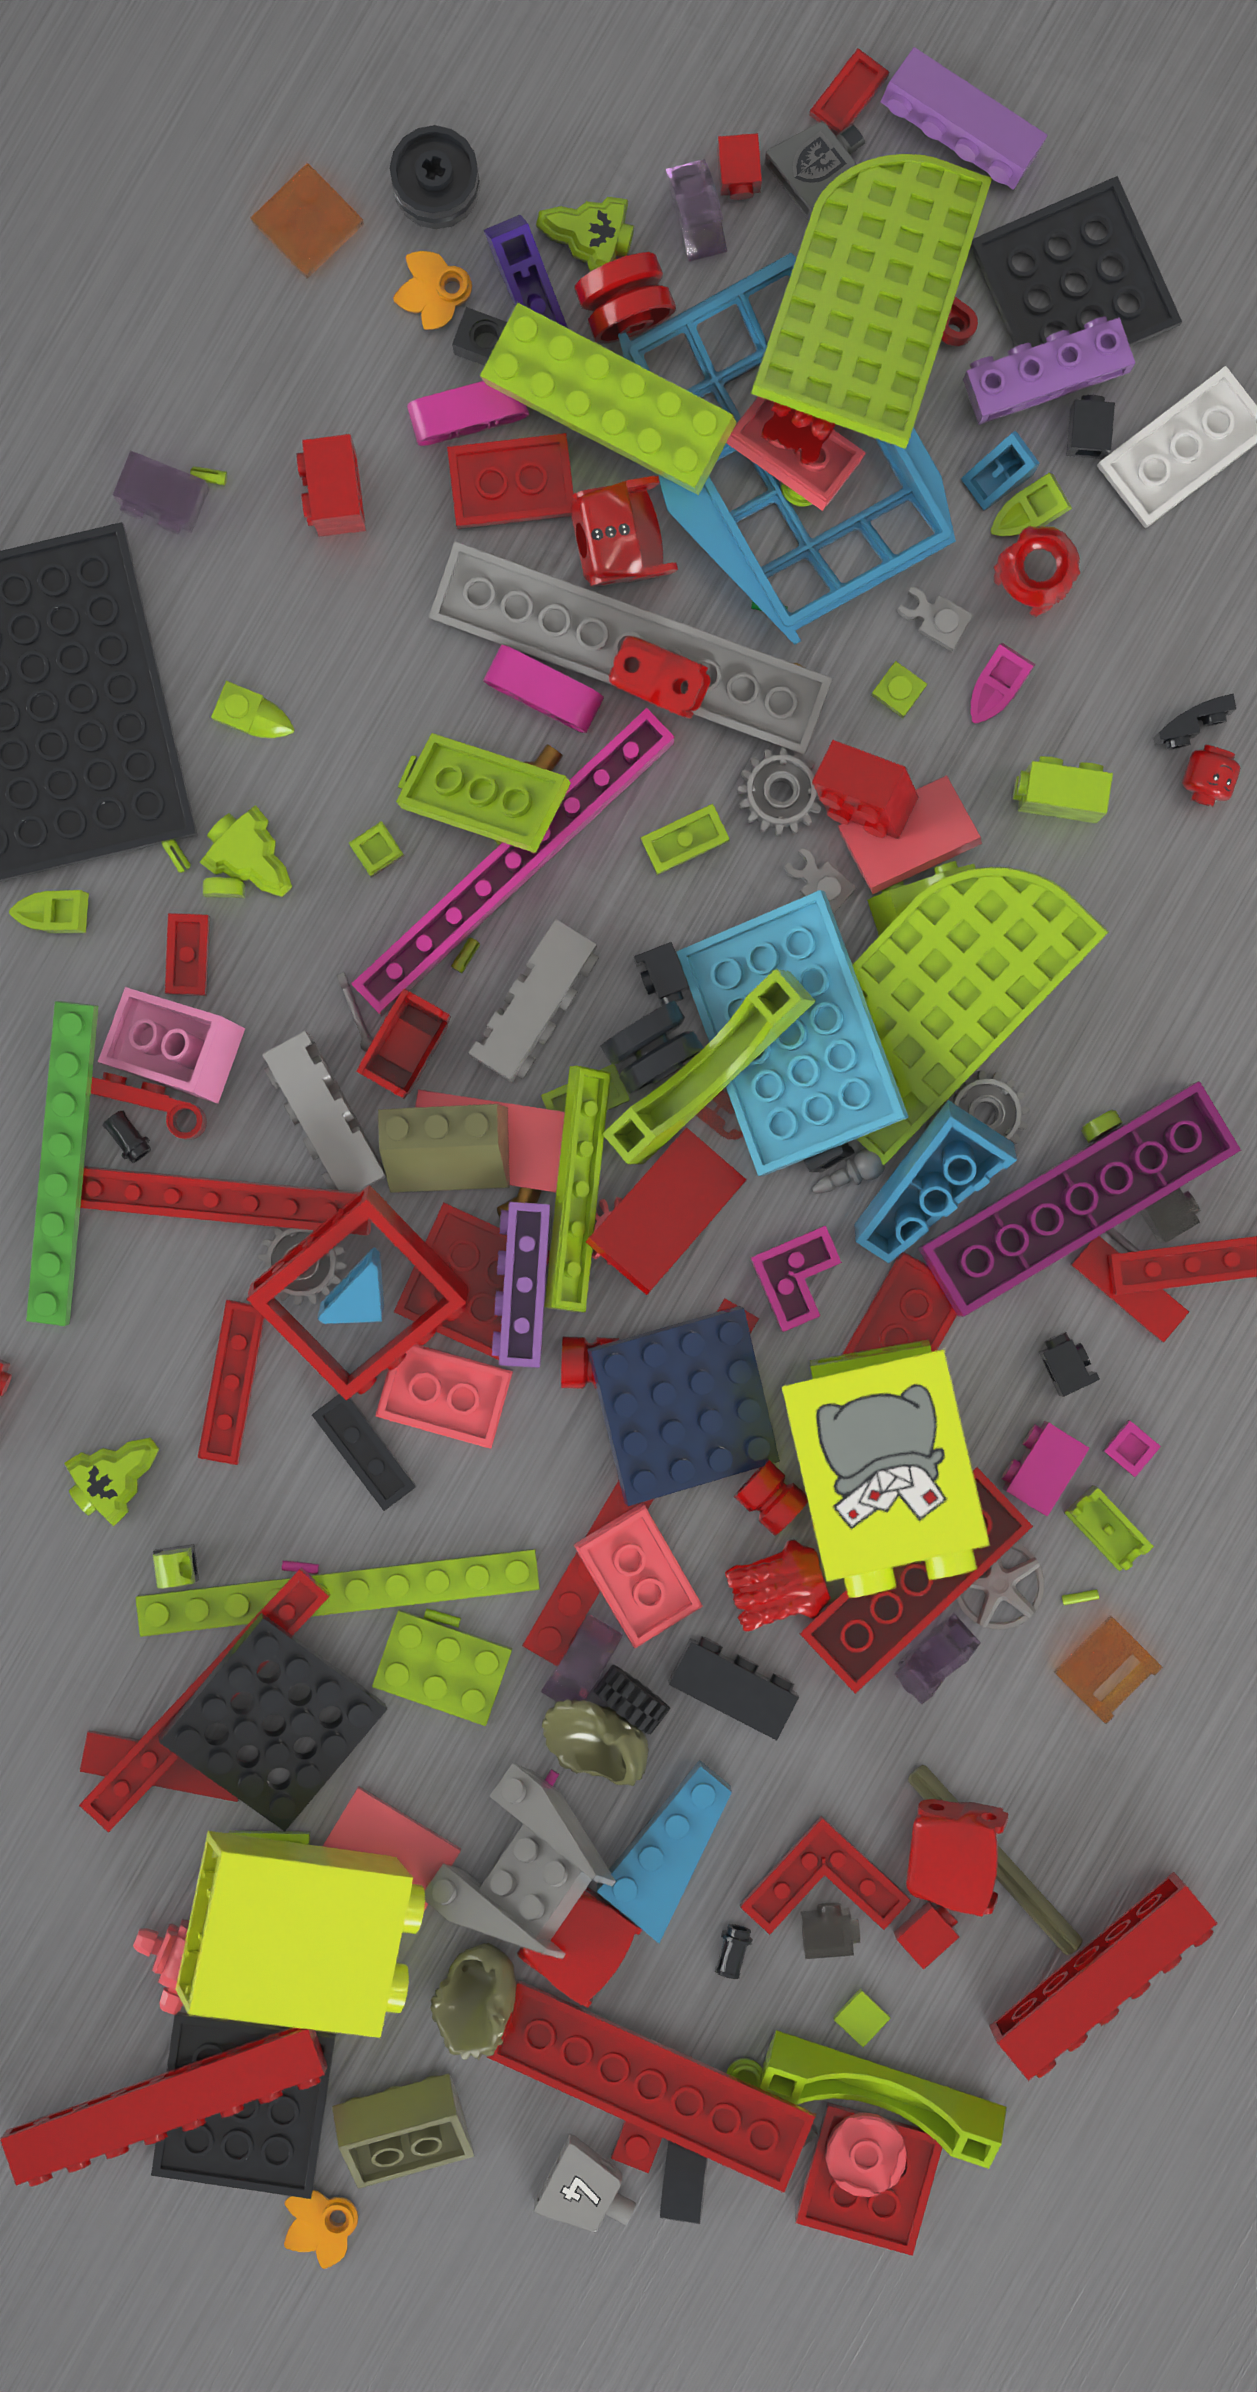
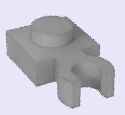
M911 587L908 595L918 601V607L914 610H909L905 606L900 605L897 610L898 614L907 620L919 619L923 621L918 632L952 652L973 614L938 595L934 604H931L927 601L926 595L922 590Z
M802 847L798 853L806 860V867L802 870H796L791 864L787 863L784 866L785 872L790 877L803 879L807 883L800 890L803 896L810 895L819 890L825 891L834 914L857 887L828 861L820 869L817 868L812 853Z

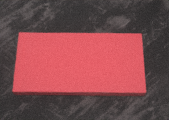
M418 1090L415 1108L499 1104L508 1107L510 1186L556 1193L565 1112Z

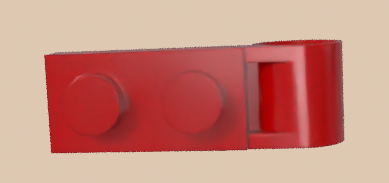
M103 1072L102 1079L92 1077L91 1094L167 1112V1128L176 1137L185 1140L196 1139L206 1129L207 1118L204 1111L194 1104L164 1095L166 1090L164 1086L142 1081L141 1089L125 1085L127 1077ZM184 1110H192L197 1118L196 1126L189 1132H182L177 1126V1117Z

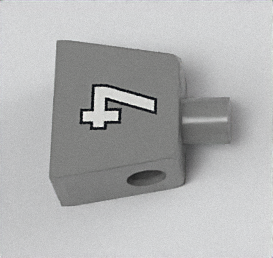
M570 2134L534 2202V2212L572 2226L596 2232L605 2215L626 2225L635 2209L636 2202L617 2193L622 2184V2172L576 2136Z

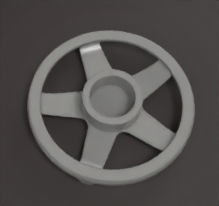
M1017 1542L1011 1548L1022 1553L1028 1559L1027 1561L1006 1569L1003 1567L1001 1558H999L987 1570V1573L982 1574L968 1587L982 1590L985 1593L979 1616L968 1607L962 1594L957 1598L962 1611L972 1621L983 1627L998 1630L1016 1627L1027 1621L1036 1612L1044 1594L1042 1568L1036 1557ZM1035 1570L1037 1593L1031 1605L1016 1589V1584ZM1001 1601H1007L1023 1613L1017 1619L1008 1622L990 1621Z

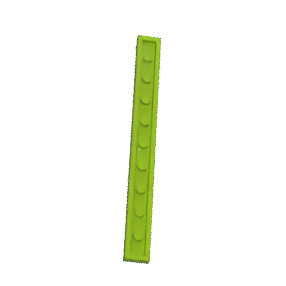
M536 1549L310 1575L331 1594L311 1617L540 1590ZM291 1577L137 1595L135 1599L140 1637L248 1624Z

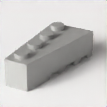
M555 919L528 960L526 971L524 974L521 973L508 991L503 1008H499L486 1025L483 1040L481 1043L476 1041L469 1051L471 1058L513 1083L517 1076L524 1079L536 1060L530 1056L538 1042L545 1045L557 1026L551 1021L558 1009L560 1008L566 1012L577 995L578 991L572 987L580 974L588 977L597 963L599 957L594 954L597 944Z
M303 1031L263 1053L262 1056L268 1065L265 1068L268 1078L276 1090L278 1088L282 1089L288 1102L284 1103L288 1115L294 1125L301 1123L308 1136L303 1139L307 1150L313 1160L320 1157L327 1172L322 1174L327 1187L330 1190L360 1192L368 1185H373L386 1178L383 1166L313 1037L306 1031Z

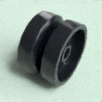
M437 125L417 128L402 138L393 151L389 169L395 200L403 214L417 225L431 229L453 227L467 218L477 204L480 180L476 155L466 138L453 129Z
M675 1000L652 1011L600 1045L610 1064L622 1063L634 1055L637 1058L636 1061L624 1068L619 1076L629 1094L635 1093L651 1083L654 1085L681 1069L685 1066L684 1063L704 1049L694 1031H685L669 1040L667 1035L679 1028L685 1019Z

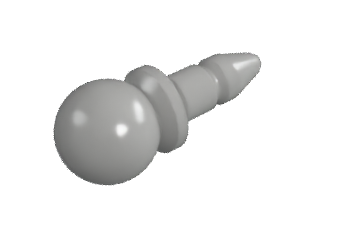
M866 1148L862 1149L856 1154L854 1160L849 1158L845 1160L847 1168H841L830 1176H824L813 1186L812 1191L814 1193L830 1192L835 1187H841L849 1183L852 1179L856 1185L861 1184L862 1179H876L883 1173L885 1165L882 1164L880 1157L876 1153L868 1151Z

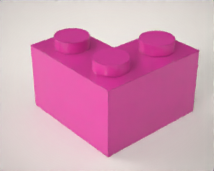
M826 1226L817 1228L750 1257L782 1332L820 1317L805 1278L842 1263Z

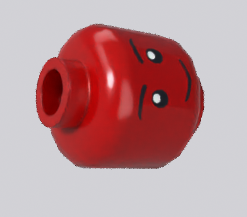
M1205 745L1203 750L1192 752L1182 779L1184 788L1192 792L1190 800L1214 807L1216 800L1228 801L1232 797L1241 771L1239 763L1234 760V753L1211 745Z

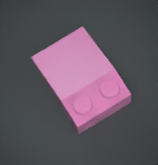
M125 987L98 1062L218 1104L245 1028L222 1016Z

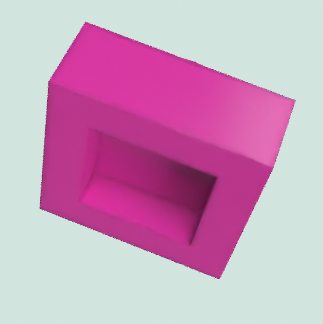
M1127 1420L1102 1451L1133 1477H1136L1161 1446L1134 1423Z

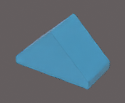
M1014 431L968 471L961 480L982 509L986 510L1031 478L1040 463L1017 431Z
M375 1247L366 1254L320 1303L317 1318L323 1324L382 1321L384 1296L380 1252Z

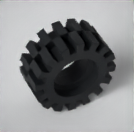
M614 1664L593 1690L621 1717L623 1716L632 1725L650 1735L671 1709L652 1690Z

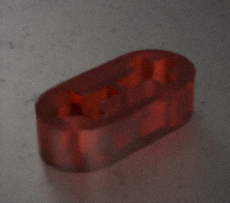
M723 1090L711 1100L718 1105L714 1110L705 1106L695 1115L727 1140H737L743 1137L742 1130L739 1132L736 1129H732L729 1133L723 1129L726 1123L725 1120L716 1114L720 1108L729 1115L735 1113L729 1095Z

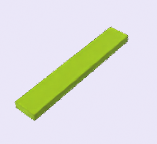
M582 1066L569 1067L544 1304L546 1308L586 1312L592 1247L586 1241L593 1234L595 1228L604 1141L602 1133L605 1131L611 1072Z

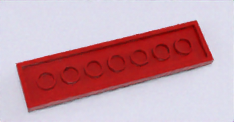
M521 1980L517 1983L514 2011L511 2012L505 2026L504 2034L501 2038L503 2044L497 2045L494 2055L487 2056V2058L776 2190L785 2192L817 2115L816 2113Z

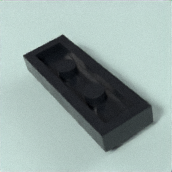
M338 1394L312 1414L313 1418L383 1511L417 1487L351 1398L346 1401Z

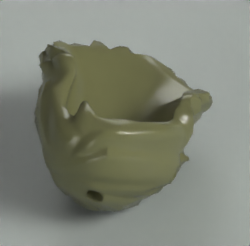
M570 1699L558 1701L554 1707L548 1709L545 1719L542 1721L543 1735L546 1738V1746L550 1752L556 1755L560 1766L565 1769H571L576 1774L589 1773L592 1776H603L616 1785L627 1784L634 1786L637 1780L642 1779L646 1770L649 1752L648 1740L643 1731L632 1725L623 1716L621 1717L614 1709L607 1706H599L590 1701H578L576 1699L572 1701Z
M490 1943L470 1947L463 1953H460L451 1964L447 1978L441 1982L440 1987L435 1990V1996L430 2000L432 2003L430 2006L433 2013L432 2019L438 2025L440 2034L444 2038L445 2047L448 2048L449 2053L460 2055L463 2060L473 2056L480 2061L482 2054L486 2056L494 2055L497 2045L503 2044L501 2038L510 2014L514 2011L513 2007L516 1996L514 1965L505 1953Z

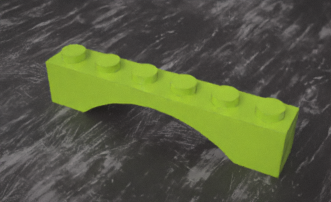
M775 969L746 996L731 1019L704 1049L661 1086L626 1110L602 1135L627 1164H645L816 1001L790 971Z
M777 2030L765 2055L758 2088L796 2105L812 2100L843 2099L881 2107L900 2115L920 2127L936 2140L951 2157L988 2169L990 2168L1002 2144L1006 2106Z

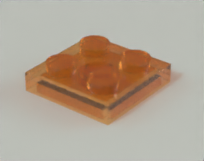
M306 163L250 217L252 223L307 279L364 225L363 219L309 163Z

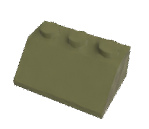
M499 1104L378 1109L379 1151L391 1193L510 1188L508 1107Z
M450 2074L430 2076L420 2082L402 2087H390L381 2093L363 2098H351L345 2103L332 2106L338 2148L358 2189L475 2157L459 2096Z

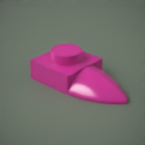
M1004 643L999 644L973 689L971 699L972 722L976 724L986 721L1002 711L1016 697L1036 664Z

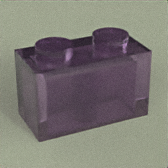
M130 450L113 492V497L121 505L120 511L127 515L142 519L145 514L158 519L157 525L167 531L179 534L180 530L183 529L192 533L210 488L206 481Z

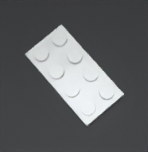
M1225 366L1102 459L1097 467L1146 529L1257 444V405L1227 366Z

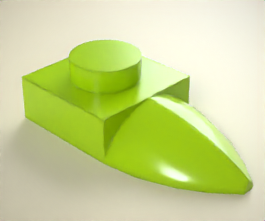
M1049 472L1009 499L998 512L991 528L992 535H1019L1028 526H1046L1071 510L1072 506L1054 474Z
M229 681L225 682L211 716L214 721L261 738L283 737L293 734L295 730L289 718L277 705L264 698L263 695Z
M82 890L34 893L9 909V914L24 926L48 933H86L89 893Z

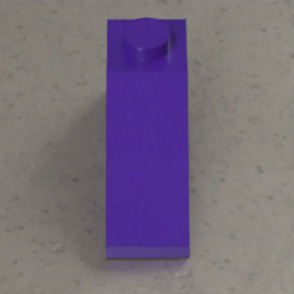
M517 215L484 229L497 267L514 306L516 307L517 303H520L568 328L527 221L521 215Z

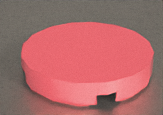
M863 2112L847 2116L833 2128L827 2139L825 2152L829 2173L838 2186L852 2195L865 2197L879 2195L880 2192L893 2187L905 2170L907 2156L902 2135L894 2124L878 2114Z

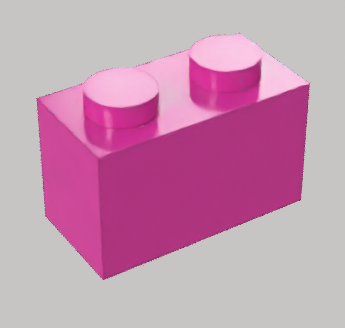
M1044 1421L1041 1427L1035 1424L1023 1441V1445L1027 1447L1026 1451L1019 1461L1013 1459L1009 1463L1001 1479L1006 1481L1002 1488L1003 1490L1048 1517L1090 1448L1051 1423Z

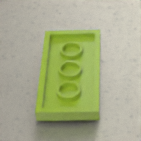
M431 733L396 802L404 810L536 853L571 783L565 775Z

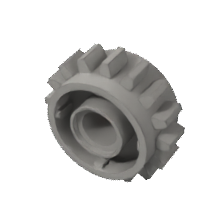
M781 747L779 755L773 756L772 752L766 749L764 751V760L759 761L755 757L750 760L753 768L752 772L742 770L741 777L748 784L738 786L737 793L746 795V799L740 802L739 807L740 809H750L751 813L747 821L749 823L756 820L762 823L761 832L764 833L769 827L775 828L776 836H781L783 828L789 827L794 835L798 832V823L802 822L807 826L811 825L812 820L808 814L810 811L820 813L822 807L814 802L815 799L820 797L812 784L815 775H813L811 770L815 762L813 760L807 763L801 761L802 753L796 752L794 756L787 755L786 748ZM784 782L791 787L792 797L787 801H777L771 796L770 787L774 783Z
M984 1070L978 1071L976 1081L969 1077L964 1082V1087H959L954 1092V1098L948 1099L973 1117H975V1109L978 1104H990L995 1110V1119L992 1124L987 1126L1015 1144L1021 1141L1016 1134L1017 1130L1028 1128V1124L1021 1121V1116L1030 1112V1108L1021 1107L1020 1100L1026 1095L1024 1092L1015 1093L1012 1090L1016 1082L1015 1080L1011 1079L1006 1083L1001 1082V1072L997 1071L991 1079H987Z
M274 1227L273 1231L276 1238L274 1240L264 1239L262 1242L269 1248L267 1254L258 1255V1259L266 1262L267 1267L259 1272L260 1276L315 1230L288 1228V1230L283 1231L279 1227ZM345 1247L332 1248L314 1263L308 1272L301 1274L280 1292L279 1300L285 1301L289 1295H294L295 1305H301L303 1297L308 1296L309 1301L312 1304L318 1303L317 1293L322 1292L325 1296H328L331 1292L329 1285L331 1283L339 1284L342 1281L336 1275L337 1270L347 1268V1264L339 1262L338 1255L346 1251Z

